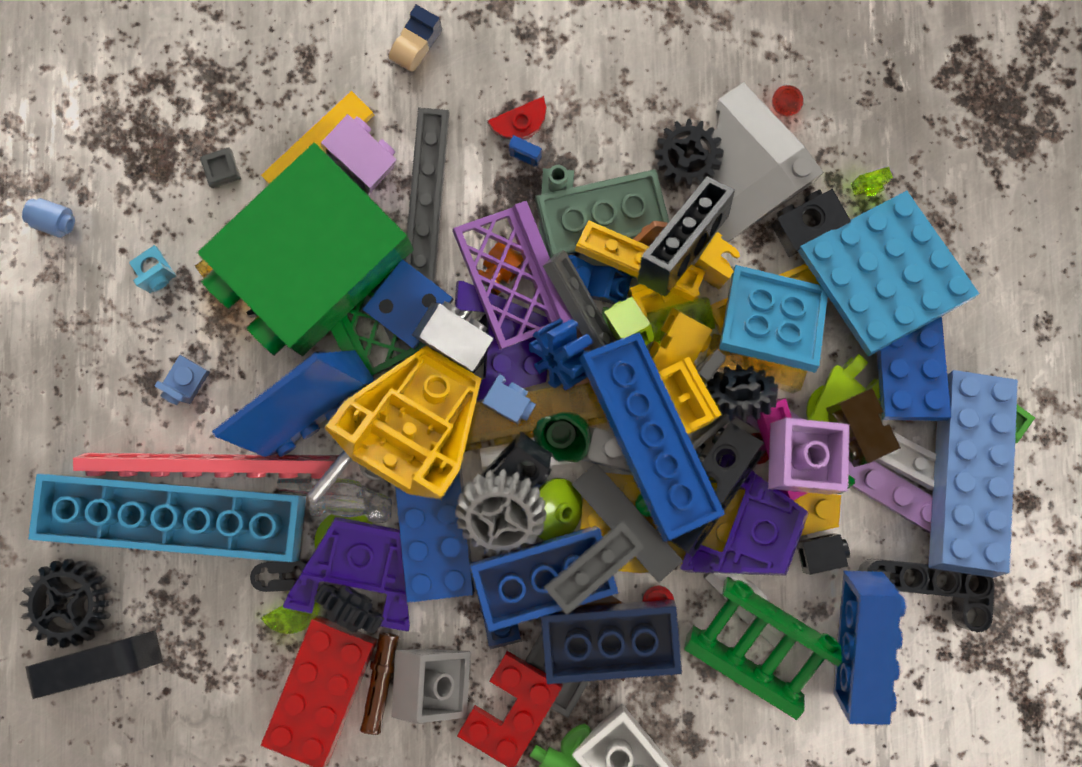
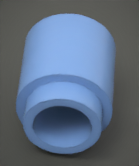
M42 198L28 200L22 211V220L28 223L30 228L59 238L69 234L75 225V217L70 208Z

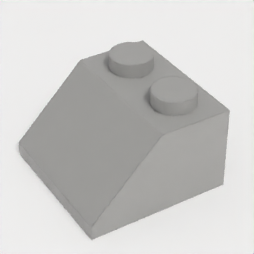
M439 649L396 650L391 717L415 724L467 718L471 652Z

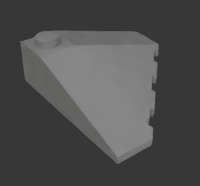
M744 82L718 99L716 113H719L717 130L714 129L712 138L721 137V145L717 148L724 150L723 157L718 159L722 162L720 170L713 169L715 173L713 179L735 189L729 217L717 231L726 242H730L814 184L824 173L806 147Z

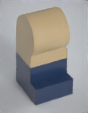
M415 4L410 12V19L401 31V35L394 42L389 53L391 61L410 72L418 67L442 32L440 18Z

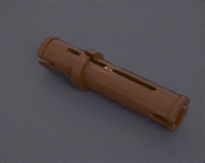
M379 632L375 658L370 663V669L372 670L371 680L360 727L362 733L369 735L381 734L390 679L395 668V652L400 637L392 633Z

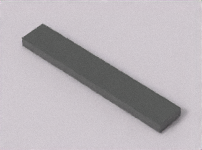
M418 108L407 236L414 250L405 258V261L435 284L450 112L445 109Z

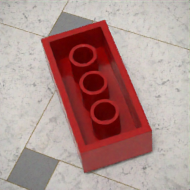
M322 616L311 619L260 746L311 767H326L331 759L378 639L359 631L356 633L350 632L343 626Z

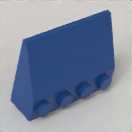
M355 350L315 353L215 428L212 433L216 438L261 456L267 457L278 454L279 457H282L296 448L294 442L301 437L307 439L320 430L318 425L325 419L330 421L345 400L375 381V379Z

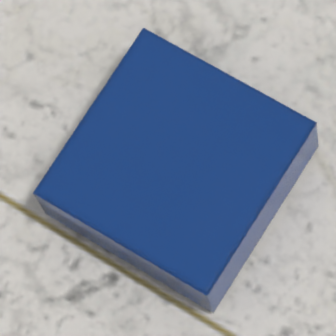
M513 135L509 143V154L536 167L542 158V148Z

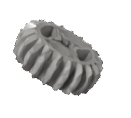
M490 469L486 474V478L478 474L474 478V482L468 481L464 491L459 494L458 505L455 511L456 517H458V528L463 529L464 539L472 538L473 548L482 545L485 554L490 549L496 550L497 556L502 553V550H506L509 554L514 552L515 548L523 550L527 548L528 543L534 545L537 535H541L546 520L544 498L539 497L540 491L538 487L530 488L531 482L529 478L522 482L519 481L518 472L509 477L506 476L507 473L503 469L499 476H495Z

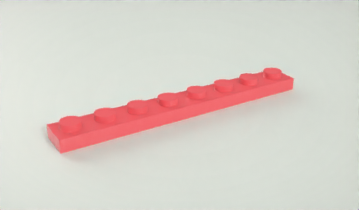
M84 453L73 458V471H86V476L106 475V471H118V476L121 477L136 476L138 472H150L151 477L169 476L170 472H182L183 477L202 476V472H214V477L218 478L233 477L234 473H246L248 478L266 477V473H278L279 478H296L298 473H311V478L321 479L339 455H284L282 457L271 455L264 457L255 454Z

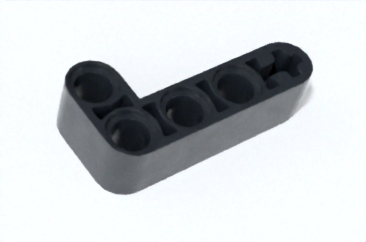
M867 559L859 566L858 571L879 570L890 572V578L888 579L894 584L898 592L953 597L952 619L960 628L978 633L986 631L992 624L995 588L992 577L975 575L978 578L979 584L977 589L972 592L969 587V581L974 575L928 568L929 564ZM908 569H912L915 578L913 583L907 586L904 582V573ZM944 572L947 581L945 586L940 589L936 579L939 573ZM974 608L977 617L972 624H969L967 614L970 609Z
M154 630L25 667L32 699L127 675L162 663L163 658L157 633Z

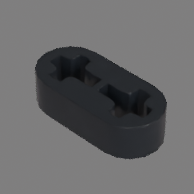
M299 560L295 562L271 561L260 563L251 571V584L255 589L262 592L290 591L296 579H286V573L296 571L297 566H300L302 572L307 562ZM265 568H268V573L270 574L279 573V579L270 580L268 586L265 585L264 580H259V574L264 573Z

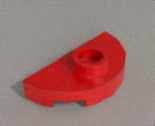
M544 96L487 120L489 127L496 135L506 139H512L513 135L523 140L531 138L539 132L540 127L545 121L547 107Z

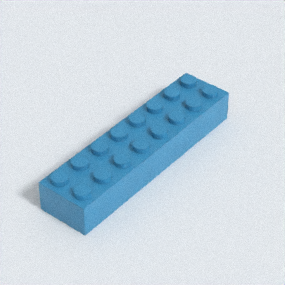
M36 474L28 540L295 562L300 560L306 496Z

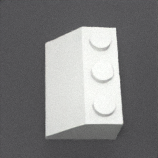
M623 704L601 721L572 753L581 767H674Z

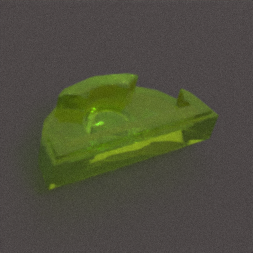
M315 599L312 613L286 609L282 605L261 617V619L268 628L278 633L294 634L309 627L311 619L318 616L321 605Z

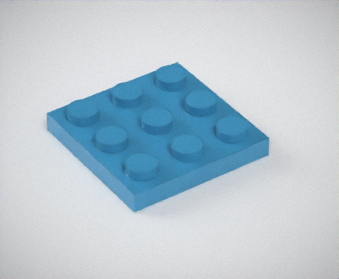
M735 265L731 277L719 349L816 373L820 365L828 298L821 285Z

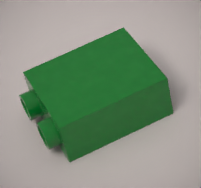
M313 142L196 253L213 269L201 280V283L228 309L232 308L242 299L258 315L246 329L267 351L275 356L287 345L303 357L414 249L407 234Z

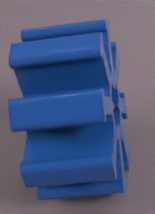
M559 318L533 333V337L536 340L529 343V351L542 357V360L534 364L536 370L540 374L549 369L550 381H548V384L553 388L563 384L564 390H567L587 378L579 357L586 353L584 348L593 344V341L588 334L577 338L578 323L572 319L563 323L562 318Z

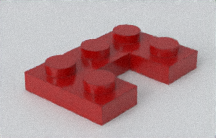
M506 651L489 682L516 697L515 702L503 721L474 705L457 737L503 765L515 767L560 693L563 683L547 684L546 673L511 652Z

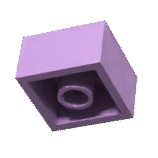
M347 114L321 142V149L369 195L394 168L397 160L393 156L395 151L383 139L377 142L369 133L371 128L361 118L357 116L353 119Z
M784 418L770 423L768 489L827 495L848 491L849 424Z

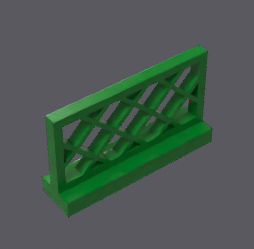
M370 292L368 296L373 297L375 293ZM365 297L357 304L355 310L349 312L354 314L352 321L347 314L331 329L340 350H355L372 376L406 360L426 346V344L420 342L415 350L410 348L406 351L396 348L395 344L398 337L395 334L391 345L375 341L380 323L370 315L361 313ZM359 316L375 321L369 339L359 336L355 330ZM361 340L368 342L366 349L364 348ZM373 344L389 349L385 362L375 367L369 358ZM394 351H397V352H400V353H401V354H399V355H397V356H395V357L392 358V355H393V352H394Z

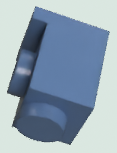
M499 374L483 404L517 425L521 418L527 421L536 404L526 397L528 391L511 382L509 387L504 385L506 379Z

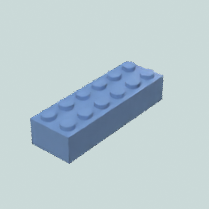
M952 370L947 374L951 418L947 421H937L928 568L995 578L1010 573L1018 380Z

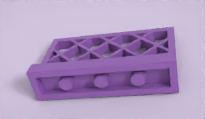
M527 200L515 204L510 209L453 228V234L500 350L533 338V333L547 326L538 327L527 322L533 307L545 312L549 324L559 318H562L563 323L570 319L574 320L543 268V265L550 257ZM505 218L508 219L512 229L509 239L492 232L495 222ZM490 224L488 230L482 227ZM474 230L485 235L480 249L478 250L467 245L463 233ZM514 237L516 239L517 244L512 242ZM489 238L506 245L500 260L483 252ZM509 248L521 252L524 261L520 269L504 262ZM471 253L476 255L475 260H473ZM480 258L497 265L491 280L479 275L476 266ZM526 266H527V269H528L529 273L524 272ZM501 267L517 274L512 289L495 282ZM521 277L533 282L536 290L532 299L515 292ZM483 283L488 285L487 290H485ZM492 287L509 295L503 310L490 303L488 297ZM538 296H539V299H540L541 303H539V302L536 301L537 298H538ZM513 297L529 304L524 319L507 312ZM495 313L500 315L499 320H497ZM504 317L521 325L517 335L505 340L500 328ZM525 327L531 329V331L523 333Z

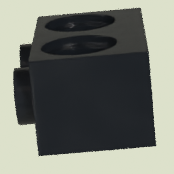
M521 431L481 476L486 478V474L490 469L495 476H499L503 469L507 473L506 476L509 477L518 472L519 481L522 482L529 478L531 482L530 488H533L537 483L539 485L543 484L549 477L552 470L550 468L552 454ZM530 461L534 465L527 466L522 464L521 462Z

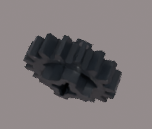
M687 119L686 126L683 127L676 121L674 131L665 128L664 136L666 139L658 138L657 146L661 148L655 150V158L660 159L657 163V169H666L664 179L675 178V187H678L681 181L686 182L687 189H690L693 181L700 185L705 176L714 178L715 173L713 169L720 170L722 162L718 159L723 157L724 150L717 147L721 145V137L712 138L714 128L711 127L705 131L703 129L704 121H700L697 127L692 126L691 119ZM701 140L706 143L709 150L703 149ZM688 150L694 151L690 158L684 157ZM668 154L670 155V158L676 160L677 168H675L670 162ZM696 168H699V169H700V170H698V171H696V172H690V173H689V171L694 170V169H696Z
M738 364L735 370H731L726 366L724 367V373L716 371L713 378L707 382L706 388L722 414L721 416L728 414L730 421H733L736 417H741L743 422H747L749 416L759 420L761 412L769 415L771 407L777 406L778 384H774L773 376L766 377V370L764 369L756 372L752 365L747 369H742V366Z
M324 583L314 597L317 600L316 602L322 605L323 609L327 610L326 617L353 633H356L358 629H363L367 633L375 634L384 620L381 616L382 614L375 611V608L372 607V599L349 586L342 585L338 589L332 584Z

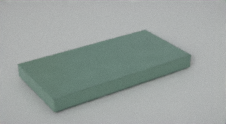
M656 169L541 194L534 198L550 258L563 250L566 251L567 255L578 253L575 251V248L588 220L631 239L635 238L643 227L653 221L670 222Z

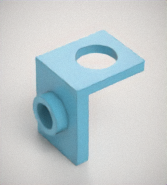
M155 245L129 262L138 276L133 280L137 287L149 293L161 290L171 279L176 277V274ZM149 258L157 259L159 263L144 273L142 269L144 261Z

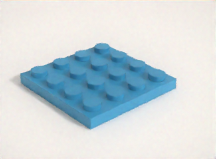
M908 191L851 219L850 223L836 230H830L801 245L798 250L867 356L975 299L980 294Z

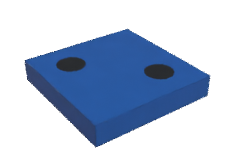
M402 259L363 310L415 350L421 341L413 337L412 334L431 303L443 304L444 301H447L451 304L454 299Z

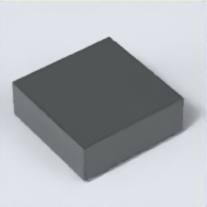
M230 147L200 157L208 185L211 188L241 179Z

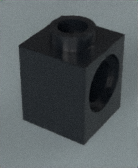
M832 533L800 540L797 544L802 571L805 574L812 575L848 567L847 558H850V549L846 539H842L841 534Z

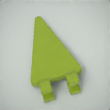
M857 354L854 359L852 357L849 358L843 367L836 365L831 369L810 420L829 422L827 407L873 388L877 399L880 398L879 378L878 380L874 378L866 388L855 379L868 364V361L860 354Z

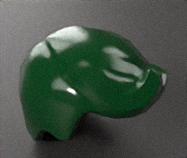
M560 412L552 416L543 417L537 421L533 430L534 441L550 452L555 461L579 462L589 452L590 427L587 420L576 413Z

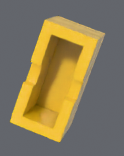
M672 307L660 329L665 332L660 343L653 341L648 351L658 372L687 357L691 359L696 368L694 362L700 352L703 353L708 348L712 339L710 335L712 329Z

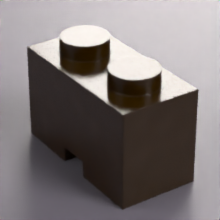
M873 388L826 408L829 414V422L849 424L848 461L852 463L853 467L869 464L901 448L890 424L884 426L878 415L884 411Z

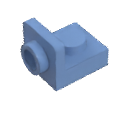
M179 355L163 382L157 381L155 387L163 391L160 395L163 399L174 405H178L179 402L191 404L210 372L186 357Z

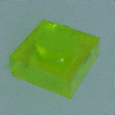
M888 166L859 175L851 183L854 195L866 193L867 197L884 191V186L893 179V176Z

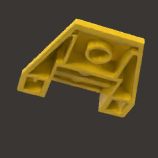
M426 345L345 400L325 426V429L353 461L411 495L441 499L459 473L482 378Z

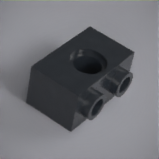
M833 189L825 193L817 190L805 197V203L795 208L791 204L776 213L778 218L771 226L789 257L799 253L798 250L801 245L830 230H836L851 222ZM806 214L812 216L816 223L815 227L807 226L803 222L802 216Z

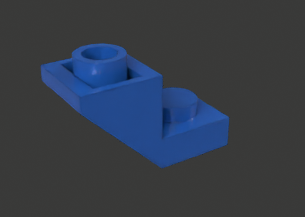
M568 255L592 299L610 304L626 300L632 276L614 267L594 266L574 255Z

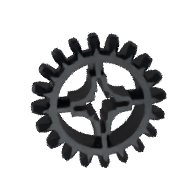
M65 559L63 563L58 560L51 562L50 568L48 566L38 569L40 576L35 575L29 578L33 587H26L22 590L29 598L28 600L21 601L19 604L23 607H28V613H24L21 618L24 620L30 619L32 622L26 630L34 631L38 629L35 639L41 641L47 638V646L51 647L58 643L60 648L70 647L71 643L76 647L82 645L84 639L87 641L95 638L94 631H101L105 627L101 620L109 619L111 616L109 612L104 610V607L113 604L112 600H105V594L110 593L112 589L110 587L102 588L101 586L107 577L104 575L95 577L98 568L95 566L87 568V562L83 560L77 561L76 564L73 559ZM60 578H72L79 582L82 587L72 590L68 584H63ZM47 595H48V597H49V604H48V607L46 608V598H47ZM73 597L69 600L70 602L66 605L67 609L60 610L64 607V604L67 603V598ZM88 598V610L86 613L84 603ZM62 617L66 623H71L74 629L62 628L54 623L53 619Z

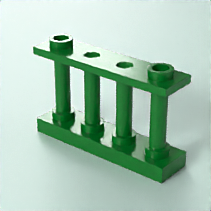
M727 577L724 581L722 595L728 598L706 630H701L693 625L686 636L684 650L795 720H798L805 708V694L802 693V689L825 659L839 667L842 663L841 646L831 635L826 633L820 634L757 595L745 582L741 580L735 581ZM741 606L756 617L734 647H728L718 641L717 637L738 607ZM767 624H770L783 632L784 636L762 665H757L747 659L745 654ZM799 642L812 650L813 653L792 681L784 682L774 676L773 672L794 644Z

